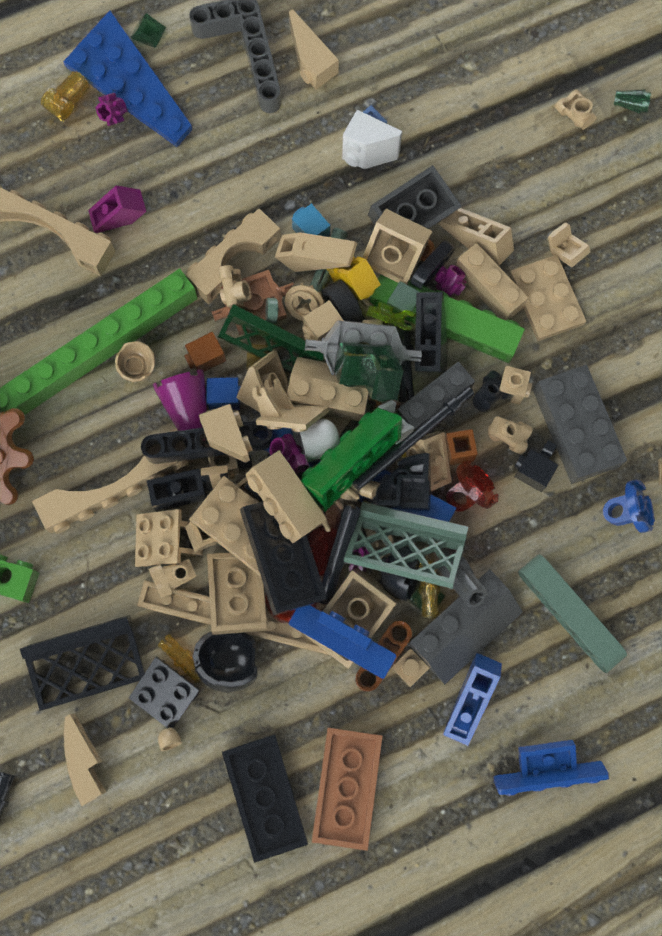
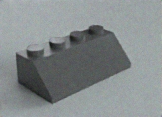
M491 569L478 579L488 594L482 604L477 607H467L464 601L458 597L408 643L410 648L425 662L444 685L475 657L476 653L481 652L523 612L510 590Z

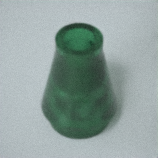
M646 89L616 90L614 106H619L641 114V112L647 113L652 92H645Z

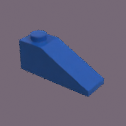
M476 653L444 729V736L469 746L501 677L502 663Z

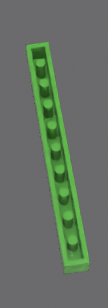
M179 268L0 387V412L3 413L9 409L18 408L26 415L114 356L125 343L136 341L197 300L195 288Z

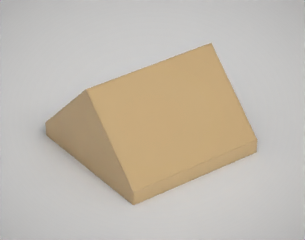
M277 350L271 351L249 367L236 397L260 412L259 406L252 396V390L254 387L259 386V393L262 395L261 388L264 387V383L268 378H271V385L273 387V380L278 378L287 394L289 383Z

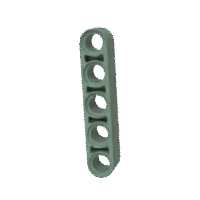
M540 554L536 555L518 571L524 583L604 673H608L627 656V652L543 556Z

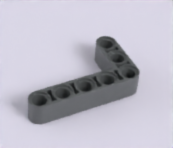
M222 0L193 7L189 13L192 33L195 37L206 39L241 31L260 108L266 113L277 112L281 106L280 86L257 0Z

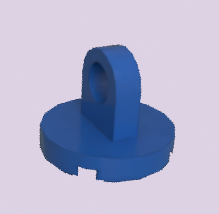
M637 479L628 481L625 486V495L612 498L606 502L603 508V515L608 522L616 526L633 523L640 533L653 530L652 525H654L655 517L652 501L649 496H644L643 490H646V487L642 481ZM621 505L623 507L622 515L618 518H613L612 510L616 506Z

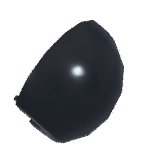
M211 631L203 635L195 644L193 652L194 669L200 680L211 689L225 693L241 691L253 684L257 679V667H255L256 640L245 632L212 635Z

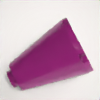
M196 370L198 374L196 376L186 372L161 380L162 386L158 383L153 384L154 391L178 431L203 428L199 417L200 414L207 412L205 375L203 370Z

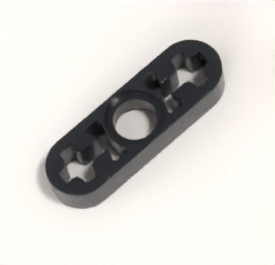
M444 240L419 266L410 283L422 290L440 268L448 262L456 246Z

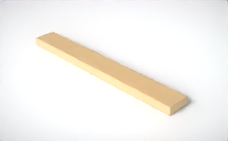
M144 580L137 604L138 607L211 625L210 596L175 588L171 590V595L161 599L154 582ZM266 611L267 631L245 632L251 636L330 655L305 636V634L289 625L291 617L281 614L273 616L272 612Z

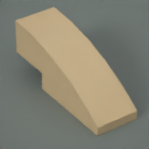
M69 714L65 717L64 724L65 758L73 789L81 806H84L106 793L104 786L93 769L103 761L77 715Z

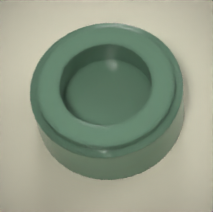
M267 298L265 320L272 324H276L278 320V300L276 298Z

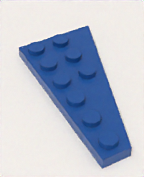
M111 11L99 21L63 61L66 68L102 94L108 95L114 92L116 97L124 99L127 112L174 146L178 147L192 131V125Z

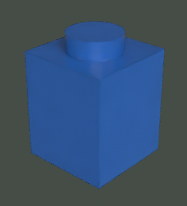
M238 377L207 378V406L209 410H214L228 404L231 405L232 410H240V400L236 398L241 388Z

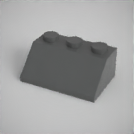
M432 165L372 204L368 217L376 225L385 209H388L430 229L462 206Z

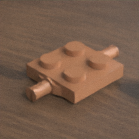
M269 270L242 279V281L245 280L249 284L251 289V300L243 302L244 307L242 309L265 320L266 299L276 298L278 300L277 321L287 318L282 304V297L286 296V293L294 285L293 282L278 287L273 281ZM225 304L226 307L211 311L215 322L228 316L231 308L227 307V304ZM235 324L239 335L243 334L241 326Z

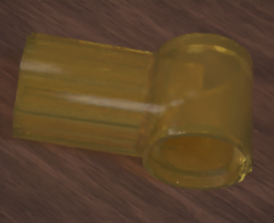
M73 71L56 89L50 88L43 94L40 102L41 106L60 121H64L72 114L74 104L89 90L90 84L78 71Z

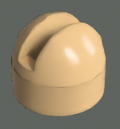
M173 728L161 730L158 736V744L161 751L171 750L182 744L180 735Z

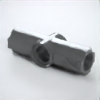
M445 547L440 549L446 557L456 553L453 549ZM435 552L427 555L432 563L440 560ZM462 556L453 589L467 607H477L484 602L488 594L484 586L474 576L466 559ZM445 565L438 568L440 576L449 578L450 572Z

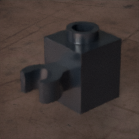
M548 440L540 453L531 449L526 456L521 454L514 468L518 469L514 477L542 492L559 466L557 463L549 460L557 445Z

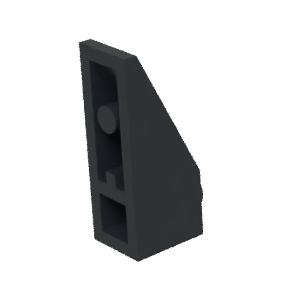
M420 292L416 294L415 351H421L422 356L420 362L415 361V372L444 373L447 371L448 345L443 292Z

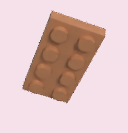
M335 728L327 729L312 843L368 851L382 735Z

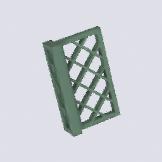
M363 502L360 508L359 519L344 557V562L453 589L462 553L466 545L468 527ZM362 528H366L377 533L366 538L361 531ZM395 535L402 537L403 540L392 544L387 536ZM382 539L387 547L375 551L370 543ZM420 541L428 543L430 546L419 551L414 542ZM408 545L413 554L402 558L397 550ZM363 546L370 553L364 557L353 555L354 550ZM445 547L457 550V552L446 557L440 549ZM435 552L440 560L429 564L424 556ZM392 553L396 561L386 563L380 557ZM418 559L423 565V568L414 570L410 569L407 563ZM445 565L450 572L449 578L439 576L434 570Z

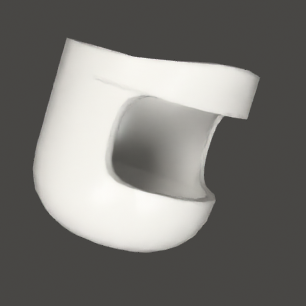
M319 419L306 431H293V437L296 443L301 446L302 454H305L308 462L319 460L328 449H334L340 444L338 431L335 425L328 419Z

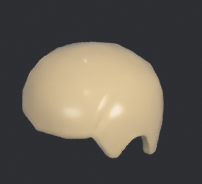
M140 341L125 343L115 358L117 372L124 380L132 383L144 381L154 370V352L147 344Z

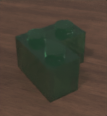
M339 343L334 370L339 384L347 387L365 385L370 398L384 402L398 399L403 370L391 346Z

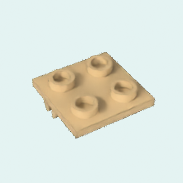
M271 378L265 381L264 387L261 388L262 395L259 393V386L254 387L252 390V396L257 401L261 417L256 419V424L267 426L268 429L284 427L292 428L294 432H303L329 412L328 407L292 404L278 378L273 380L274 387L271 385Z
M177 509L136 515L135 567L181 564V556H203V550L194 552V549L179 547L180 529H185L189 523L182 521V510Z

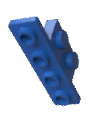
M310 605L295 610L289 621L291 627L381 679L386 677L396 659V654L368 637L369 631L356 624L354 628L344 624L346 618L332 610L329 615Z
M573 740L518 747L520 772L493 777L499 795H515L519 792H539L554 787L567 788L581 783L595 784L602 780H608L609 773L602 761L577 764L576 745Z

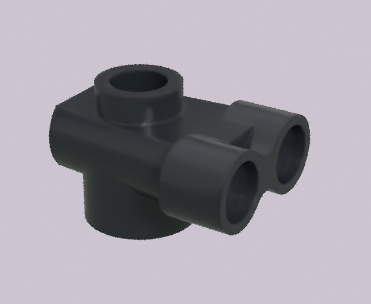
M491 370L483 378V385L472 400L474 407L481 412H488L497 401L506 399L510 395L499 390L502 379L500 374L494 370Z

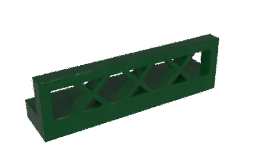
M234 304L218 335V338L260 359L267 355L263 352L269 351L270 353L273 351L272 349L279 347L287 349L290 359L282 361L281 364L284 371L290 374L297 357L323 361L324 359L323 353L319 351H305V340ZM233 322L241 326L244 336L233 338L225 333L230 323ZM259 335L265 339L267 347L257 350L252 347L249 338ZM246 339L247 344L241 342V340Z

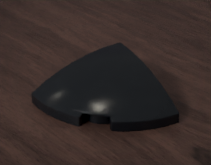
M430 453L409 456L397 463L399 467L390 475L385 474L383 476L376 496H374V505L397 509L430 510Z

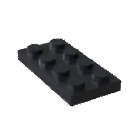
M263 502L243 506L240 512L273 616L326 600L327 596L307 535H304L292 544L290 539L283 536L279 523L274 516L266 511Z
M274 734L222 751L254 863L308 845L276 735Z

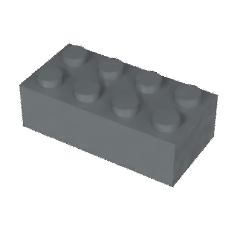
M587 365L538 381L533 392L553 441L557 445V451L571 484L619 468L628 461Z

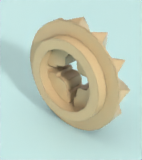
M303 282L298 286L293 285L285 296L286 309L294 318L303 321L305 315L325 303V300L321 297V291L317 292L313 285L305 286ZM302 298L304 300L311 299L309 305L307 303L299 305Z

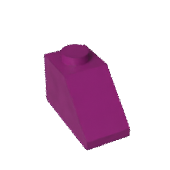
M118 185L113 187L88 210L94 233L133 224L147 212L140 189Z

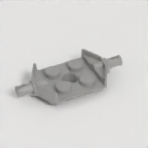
M338 320L321 341L308 339L305 341V351H319L323 353L331 375H334V371L380 375L385 376V379L389 380L402 364V361L420 362L422 356L421 351L406 350V347L402 346L395 326ZM360 342H367L370 345L369 349L365 352H358L355 350V347Z

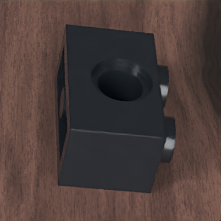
M200 469L146 480L151 505L156 512L202 502L207 497Z

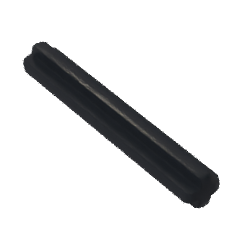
M346 504L344 506L322 578V584L327 596L326 600L319 602L322 605H328L334 596L343 568L344 557L360 513V508L353 504Z

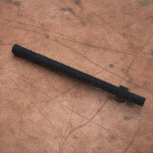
M466 387L456 397H450L445 401L439 411L352 482L354 488L358 491L361 490L449 415H455L461 410V405L474 395V391L470 387Z

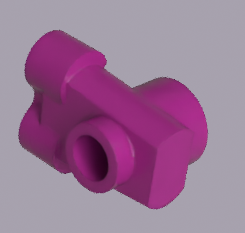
M284 434L281 438L277 437L271 442L270 455L280 450L297 476L309 468L305 454H302V448L296 443L292 434Z

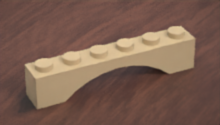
M0 185V222L22 221L50 230L68 245L80 267L102 276L116 252L111 242L112 240L107 235L100 232L95 234L89 231L90 229L80 222H70L62 213L57 211L52 213L46 210L41 203L34 200L31 203L25 200L20 193L14 190L9 192Z
M179 441L175 446L177 451L186 449L183 441ZM152 445L148 453L151 455L157 454L161 450V445ZM144 456L139 464L127 475L110 485L89 491L55 489L33 500L32 503L45 529L50 533L55 532L59 534L68 530L71 523L77 520H88L95 515V511L118 504V499L126 495L128 497L137 495L142 491V487L147 485L146 480L164 477L173 471L175 473L184 471L190 466L189 463L193 462V459L153 464Z

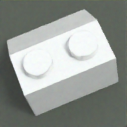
M357 110L343 134L342 159L353 167L358 166L362 169L397 160L400 152L402 131Z

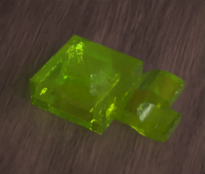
M379 302L378 306L369 305L367 316L395 324L403 330H412L411 326L405 324L404 318L407 315L416 317L414 311L404 310L396 313L393 312V306Z

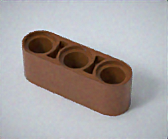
M404 621L393 622L377 644L395 653L396 661L410 641L412 630ZM395 627L403 628L406 632L405 640H394L391 635L392 629ZM361 667L355 676L357 687L364 692L375 690L383 679L374 674V685L371 687L363 686L360 676L368 670Z

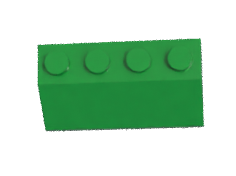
M378 407L372 413L367 412L360 419L358 427L353 431H347L341 437L340 444L337 447L328 449L320 458L321 462L316 467H310L302 474V484L320 509L325 512L352 486V482L374 465L401 439L402 418L399 415Z

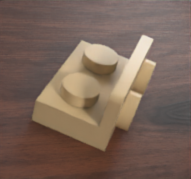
M436 431L428 434L406 451L407 457L421 453H430L431 491L452 482L445 432Z

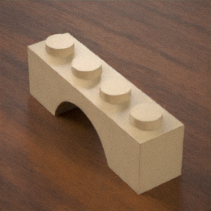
M260 209L254 213H249L243 219L242 224L237 229L230 230L218 246H212L199 263H193L188 268L185 276L195 288L196 293L209 305L220 295L221 286H223L220 280L219 267L225 266L233 256L242 252H256L264 255L281 239L280 228Z

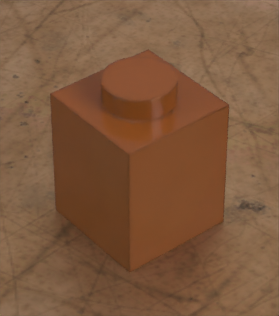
M213 331L185 345L187 354L184 355V358L190 369L195 367L196 370H203L205 372L226 362L225 354Z
M473 429L446 433L449 466L474 462L478 453Z

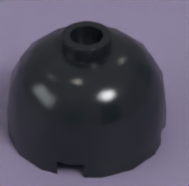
M409 546L397 550L402 558L413 554ZM392 553L388 557L383 556L381 558L386 563L396 561ZM418 559L407 563L410 569L418 570L420 567L423 568ZM379 571L382 572L381 583L383 588L390 595L406 602L407 599L411 598L419 580Z

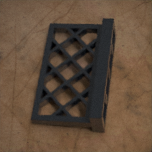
M130 615L20 648L22 659L26 661L39 711L141 680L145 670ZM128 635L130 646L126 653L112 647L117 636ZM112 638L109 644L103 642V640ZM98 643L106 648L99 661L85 654L90 644ZM85 646L82 652L76 649ZM131 649H132L134 658L131 657V656H129V653H130ZM109 650L123 657L117 670L102 663ZM66 651L79 655L73 669L59 662ZM58 654L56 660L50 658V656ZM82 658L97 665L90 678L76 672ZM45 659L53 664L46 677L36 672L33 661ZM126 659L136 664L139 675L127 677L119 673ZM56 666L70 673L63 686L49 679ZM99 667L114 674L109 684L102 686L93 681ZM73 675L87 682L80 693H74L66 688ZM116 676H118L119 678L123 679V680L114 682ZM38 679L43 681L41 687ZM47 683L61 690L56 700L45 703L42 691ZM90 684L96 687V688L87 690L88 687L90 686ZM63 693H66V694L70 695V696L61 698V696L63 695Z

